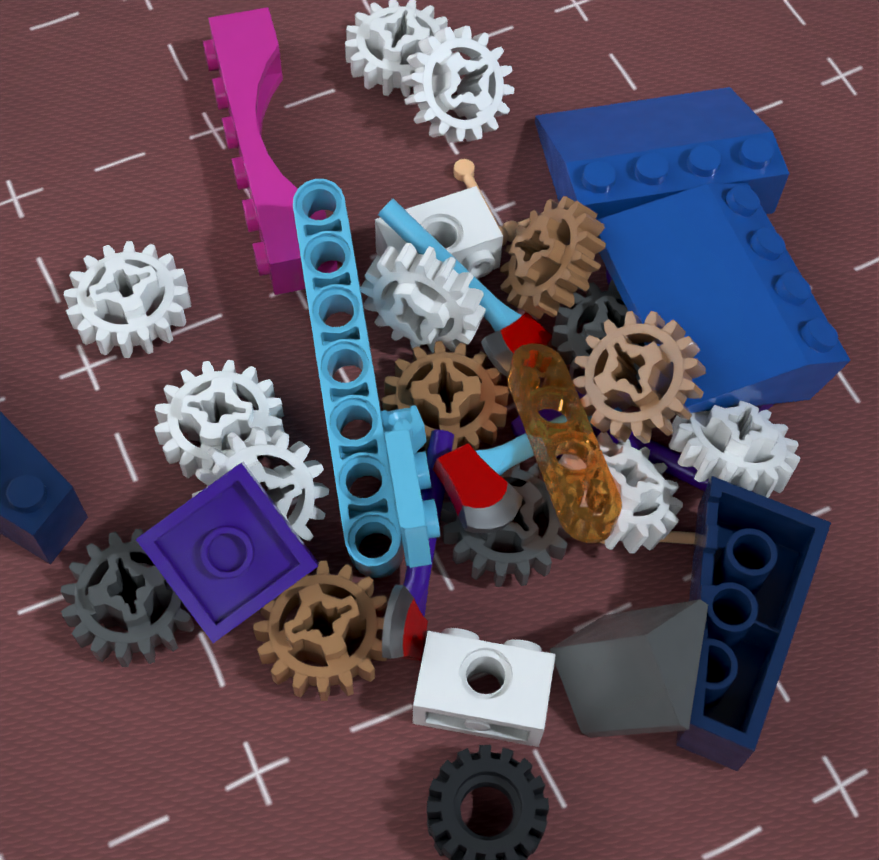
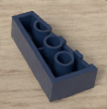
M0 411V534L51 565L87 520L88 516L73 486Z
M711 476L698 505L689 601L700 599L707 603L708 610L689 730L677 731L676 745L738 771L756 749L831 522L714 476Z

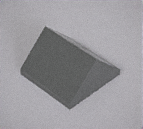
M698 599L604 615L550 648L551 653L556 654L555 664L582 734L592 738L689 730L708 610L707 603Z

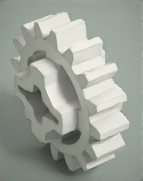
M389 0V7L384 9L374 2L370 4L371 15L368 16L357 12L355 14V25L347 26L346 62L351 63V75L353 77L364 75L365 88L370 89L376 84L383 85V95L389 96L393 88H400L403 96L408 97L413 86L403 83L402 77L415 73V68L406 61L408 56L417 52L422 53L418 42L429 36L435 38L436 31L448 27V19L446 17L434 19V7L431 5L422 11L416 9V0H409L406 7L399 6L397 0Z
M470 26L455 29L454 32L450 27L436 31L435 38L429 36L418 42L422 53L417 52L408 56L406 61L415 68V73L402 77V82L413 86L414 94L409 95L404 101L406 105H418L420 111L414 118L416 124L427 121L431 122L429 136L434 138L443 136L446 133L448 143L461 142L464 138L467 142L482 138V131L485 133L495 131L499 127L494 116L498 117L509 113L510 109L502 102V97L513 94L514 88L504 84L503 77L510 74L513 70L511 66L500 67L497 60L501 57L504 50L501 46L489 50L486 47L489 38L487 33L484 32L472 38ZM459 52L468 55L471 59H463ZM466 74V76L461 80L460 76ZM457 90L458 95L451 96ZM454 110L459 117L465 116L467 120L456 119L446 112Z
M132 241L126 242L121 253H115L110 245L103 246L105 258L98 261L94 257L87 255L83 258L87 271L85 273L80 271H72L69 276L74 288L65 290L64 297L69 307L66 312L73 329L78 330L81 340L85 345L96 341L100 353L103 355H107L114 346H120L123 357L130 358L133 346L141 345L147 354L153 353L152 341L159 337L162 341L170 343L173 341L170 326L184 327L186 324L183 309L191 307V300L184 270L176 269L174 257L170 253L158 259L155 245L149 244L142 253L135 251Z
M406 243L401 252L392 246L387 247L382 257L378 255L375 257L364 275L366 279L360 287L361 292L368 296L364 303V308L379 313L374 323L377 326H390L393 329L391 338L395 341L403 336L410 339L412 349L427 344L434 353L436 341H442L454 353L455 348L460 342L465 344L471 342L486 311V308L479 305L484 296L483 291L469 288V284L474 277L472 273L463 272L458 274L453 269L456 259L451 256L442 262L436 259L435 249L430 246L424 255L418 254L412 243Z
M227 360L222 371L214 372L211 363L205 361L202 366V375L195 377L185 369L181 372L184 383L181 388L172 385L165 386L164 392L169 404L163 403L155 406V413L160 424L155 426L154 429L159 444L164 445L162 448L166 460L169 464L180 461L179 464L183 476L190 478L196 473L197 469L212 470L216 463L211 459L207 451L211 447L220 450L224 454L231 448L228 443V434L232 432L246 443L250 441L252 427L263 429L267 441L271 440L277 429L284 431L283 422L280 419L284 416L281 398H274V387L270 379L258 383L255 367L250 366L242 374H237L234 361ZM239 396L248 400L249 402L241 401L239 399ZM182 433H187L189 440L199 441L201 447L199 448L190 443ZM262 455V456L268 457V458H274V457H275V456H270V455Z
M739 401L737 407L730 408L714 405L711 411L691 413L692 416L689 420L676 415L672 423L673 434L671 435L673 437L669 443V448L682 452L678 460L680 466H693L698 470L694 478L698 482L705 481L708 478L710 481L711 476H714L769 498L773 490L778 493L784 490L800 461V457L794 454L799 446L798 442L790 438H784L789 428L785 424L771 423L769 421L770 411L763 410L759 412V408L750 403Z
M252 427L249 442L244 443L232 432L228 434V443L231 448L224 454L213 447L207 451L216 464L212 470L197 469L195 473L197 478L205 483L207 487L239 463L244 462L259 483L263 482L269 488L266 493L297 535L308 541L314 537L306 523L309 518L324 520L326 514L314 505L316 498L329 495V488L322 483L313 482V478L317 477L324 468L316 460L303 462L310 451L306 444L298 441L287 449L289 434L277 429L271 440L267 441L263 429ZM270 455L279 457L290 465L286 467L280 465L270 469L262 466L256 456ZM198 491V492L193 493V494H192V498H193L195 495H197L198 493H200L201 491ZM298 496L295 509L287 519L286 515L292 499Z
M601 432L596 440L586 433L581 436L576 444L571 443L558 461L559 467L552 476V480L561 485L555 494L556 500L570 503L572 507L567 513L566 518L569 521L581 519L586 524L584 535L587 538L594 536L595 533L604 536L605 546L611 550L618 541L623 542L629 553H635L641 545L645 546L648 550L654 549L661 539L664 540L678 523L679 519L676 517V514L683 507V502L673 497V494L679 488L678 483L665 480L662 476L668 467L664 463L652 464L648 460L650 455L648 448L644 447L637 450L631 447L629 438L625 443L620 441L613 443L607 432Z

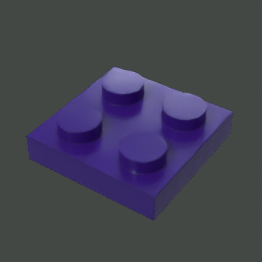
M244 462L239 463L136 538L138 544L212 643L226 635L319 565Z

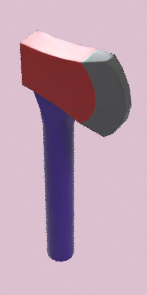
M446 430L431 431L427 451L431 488L420 490L422 501L435 500L439 523L445 488L432 468L438 457L452 451L455 436ZM437 538L428 539L432 563ZM432 564L413 568L407 566L404 584L394 586L384 618L382 658L392 659L400 657L402 659L422 660L428 625L425 611Z

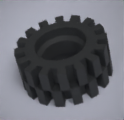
M479 745L478 752L470 754L469 749L466 748L457 752V759L451 763L447 760L440 767L437 779L433 778L429 788L426 812L429 836L432 835L435 841L434 848L440 856L445 855L450 860H527L531 854H534L547 825L546 818L549 812V798H544L545 784L540 775L536 778L531 773L533 765L528 760L523 758L521 762L516 761L512 758L514 751L505 747L502 748L500 754L491 752V745ZM480 787H491L501 791L508 798L512 806L513 818L505 831L495 836H480L472 832L465 825L460 808L462 801L472 790Z

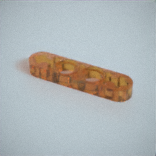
M531 343L522 345L515 350L507 376L508 386L559 522L565 532L574 539L588 543L604 541L613 533L622 509V500L565 362L558 352L542 344ZM539 377L544 378L542 388H539ZM553 409L565 415L568 421L552 423L541 417L538 411ZM561 454L577 456L587 467L581 470H571L561 465L556 456ZM587 490L584 499L588 507H580L582 499L584 497V491Z

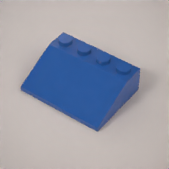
M731 87L535 116V125L558 201L560 202L563 196H567L573 201H579L597 213L596 220L707 183H749L751 189L758 195L765 213L771 214L776 210L790 174L773 131Z
M707 183L597 219L605 227L597 238L606 243L605 249L599 252L628 312L633 311L643 324L651 311L657 312L665 321V325L671 320H675L686 331L684 337L690 336L700 348V351L693 358L698 359L706 367V374L692 378V382L704 393L702 398H687L684 405L689 409L690 413L711 411L714 405L722 408L737 407L739 401L758 406L810 400L851 361L838 339L836 330L822 312L811 293L810 285L796 267L785 248L784 240L776 232L760 204L758 195L751 189L749 183Z

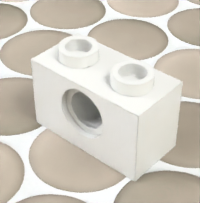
M477 186L405 209L477 279L486 276L494 269L500 268L503 235ZM375 219L376 252L378 256L382 257L389 246L401 252L406 242L383 219Z
M447 628L442 633L428 631L413 703V724L539 747L545 728L556 654L542 652V648L539 645L526 640H507L504 645L481 641L477 634L460 628ZM476 673H489L499 680L501 688L492 694H481L474 691L467 680Z

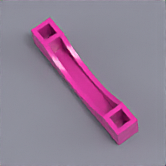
M269 7L209 17L212 39L204 40L203 47L209 72L219 70L220 77L212 79L218 110L228 108L230 114L229 117L222 118L228 149L238 148L240 157L231 158L238 190L248 188L250 199L242 200V206L248 232L259 231L261 242L252 244L259 276L270 275L274 295L306 289L293 211V197L298 188L282 175L268 155L261 138L263 118L271 97L283 80L279 43ZM319 210L312 214L310 218L324 220L327 219L325 210ZM330 260L324 262L317 270L322 273L337 271V261Z

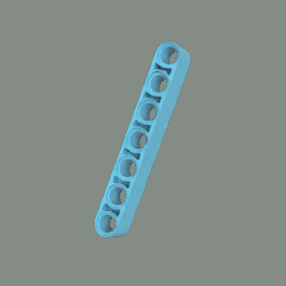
M313 179L305 182L297 189L293 197V211L344 540L352 563L361 574L371 578H383L391 575L399 568L403 560L404 550L351 229L342 190L334 182L327 179ZM319 210L334 212L329 218L324 220L310 218L312 214ZM330 260L343 263L342 267L332 273H322L317 270L321 264ZM338 312H345L352 316V319L341 327H331L325 324L328 317ZM347 365L356 366L362 370L360 376L349 383H341L333 379L335 372ZM363 420L372 426L370 432L365 437L358 440H350L341 435L344 426L349 422ZM363 476H373L382 482L379 491L374 496L368 498H358L352 495L350 488L354 481ZM373 533L384 534L392 540L389 551L378 558H368L359 552L361 541Z

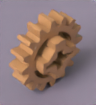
M563 196L559 204L552 199L547 200L542 214L535 209L530 212V224L526 228L518 226L515 239L511 245L506 247L505 251L511 255L510 261L500 268V272L509 276L501 285V290L509 294L507 302L539 319L544 313L551 317L557 316L560 303L571 308L574 305L575 291L578 288L587 291L590 287L587 280L591 273L598 271L601 264L594 260L595 254L601 252L606 247V243L597 238L605 227L603 223L596 220L597 213L579 201H573L567 196Z
M633 311L626 312L625 326L620 328L609 319L604 322V329L607 335L602 340L589 335L585 340L593 349L590 356H576L574 361L585 371L584 376L577 377L571 381L572 387L585 395L576 403L578 409L587 416H592L590 423L603 433L610 429V434L620 442L625 443L630 437L631 432H633L634 436L643 444L650 443L651 429L658 427L667 436L673 434L670 419L677 415L680 418L689 420L692 414L684 403L687 398H702L704 393L692 382V378L706 374V367L698 359L693 358L700 351V348L690 336L684 337L686 331L675 320H671L665 325V321L654 311L648 314L644 324ZM651 342L645 347L635 345L638 343ZM634 363L640 367L638 374L641 378L639 383L643 389L642 392L636 387L638 380L635 376L637 371L633 365ZM634 406L640 408L641 411L625 413L614 409L619 407L622 411H624L629 407Z
M436 341L434 353L429 355L419 346L414 347L413 363L410 364L398 358L395 362V376H388L384 381L386 397L382 398L383 410L392 411L411 408L410 406L414 405L417 406L425 426L427 442L422 447H424L426 457L432 430H446L454 434L452 451L467 443L474 450H479V440L493 445L496 442L497 427H504L506 423L507 408L504 406H507L509 390L508 387L500 386L502 373L496 367L485 370L487 354L484 352L476 354L472 359L467 357L466 344L461 342L455 348L454 353L446 352L442 341ZM440 391L445 393V401L449 402L451 408L450 413L446 412L445 403L442 402Z
M320 561L317 567V575L304 576L277 596L276 601L272 600L259 609L261 615L267 620L254 623L253 630L256 640L266 643L262 644L257 651L262 664L276 662L271 669V675L277 685L292 677L295 696L301 698L309 685L317 686L321 701H328L331 686L340 685L342 691L347 696L354 694L352 678L359 675L369 682L375 679V668L370 660L387 661V658H382V640L380 639H382L384 618L382 616L386 613L388 602L385 596L370 598L374 592V583L371 577L368 576L356 584L353 582L351 565L345 564L337 576L329 573L326 561ZM329 595L338 596V597H341V598H343V599L340 600V599H338V598H335V597H332V596H329ZM299 604L300 607L295 618L284 623L291 610ZM325 623L329 631L333 630V634L322 637L321 632L318 629H314V627ZM366 629L361 645L349 657L347 651L351 641L361 637V631ZM310 660L325 667L307 665L302 663V661Z

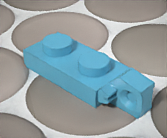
M416 405L410 406L411 408L381 411L406 566H410V568L432 564L428 539L440 537L435 500L422 501L420 490L431 488L426 452L416 453L427 442L425 426Z

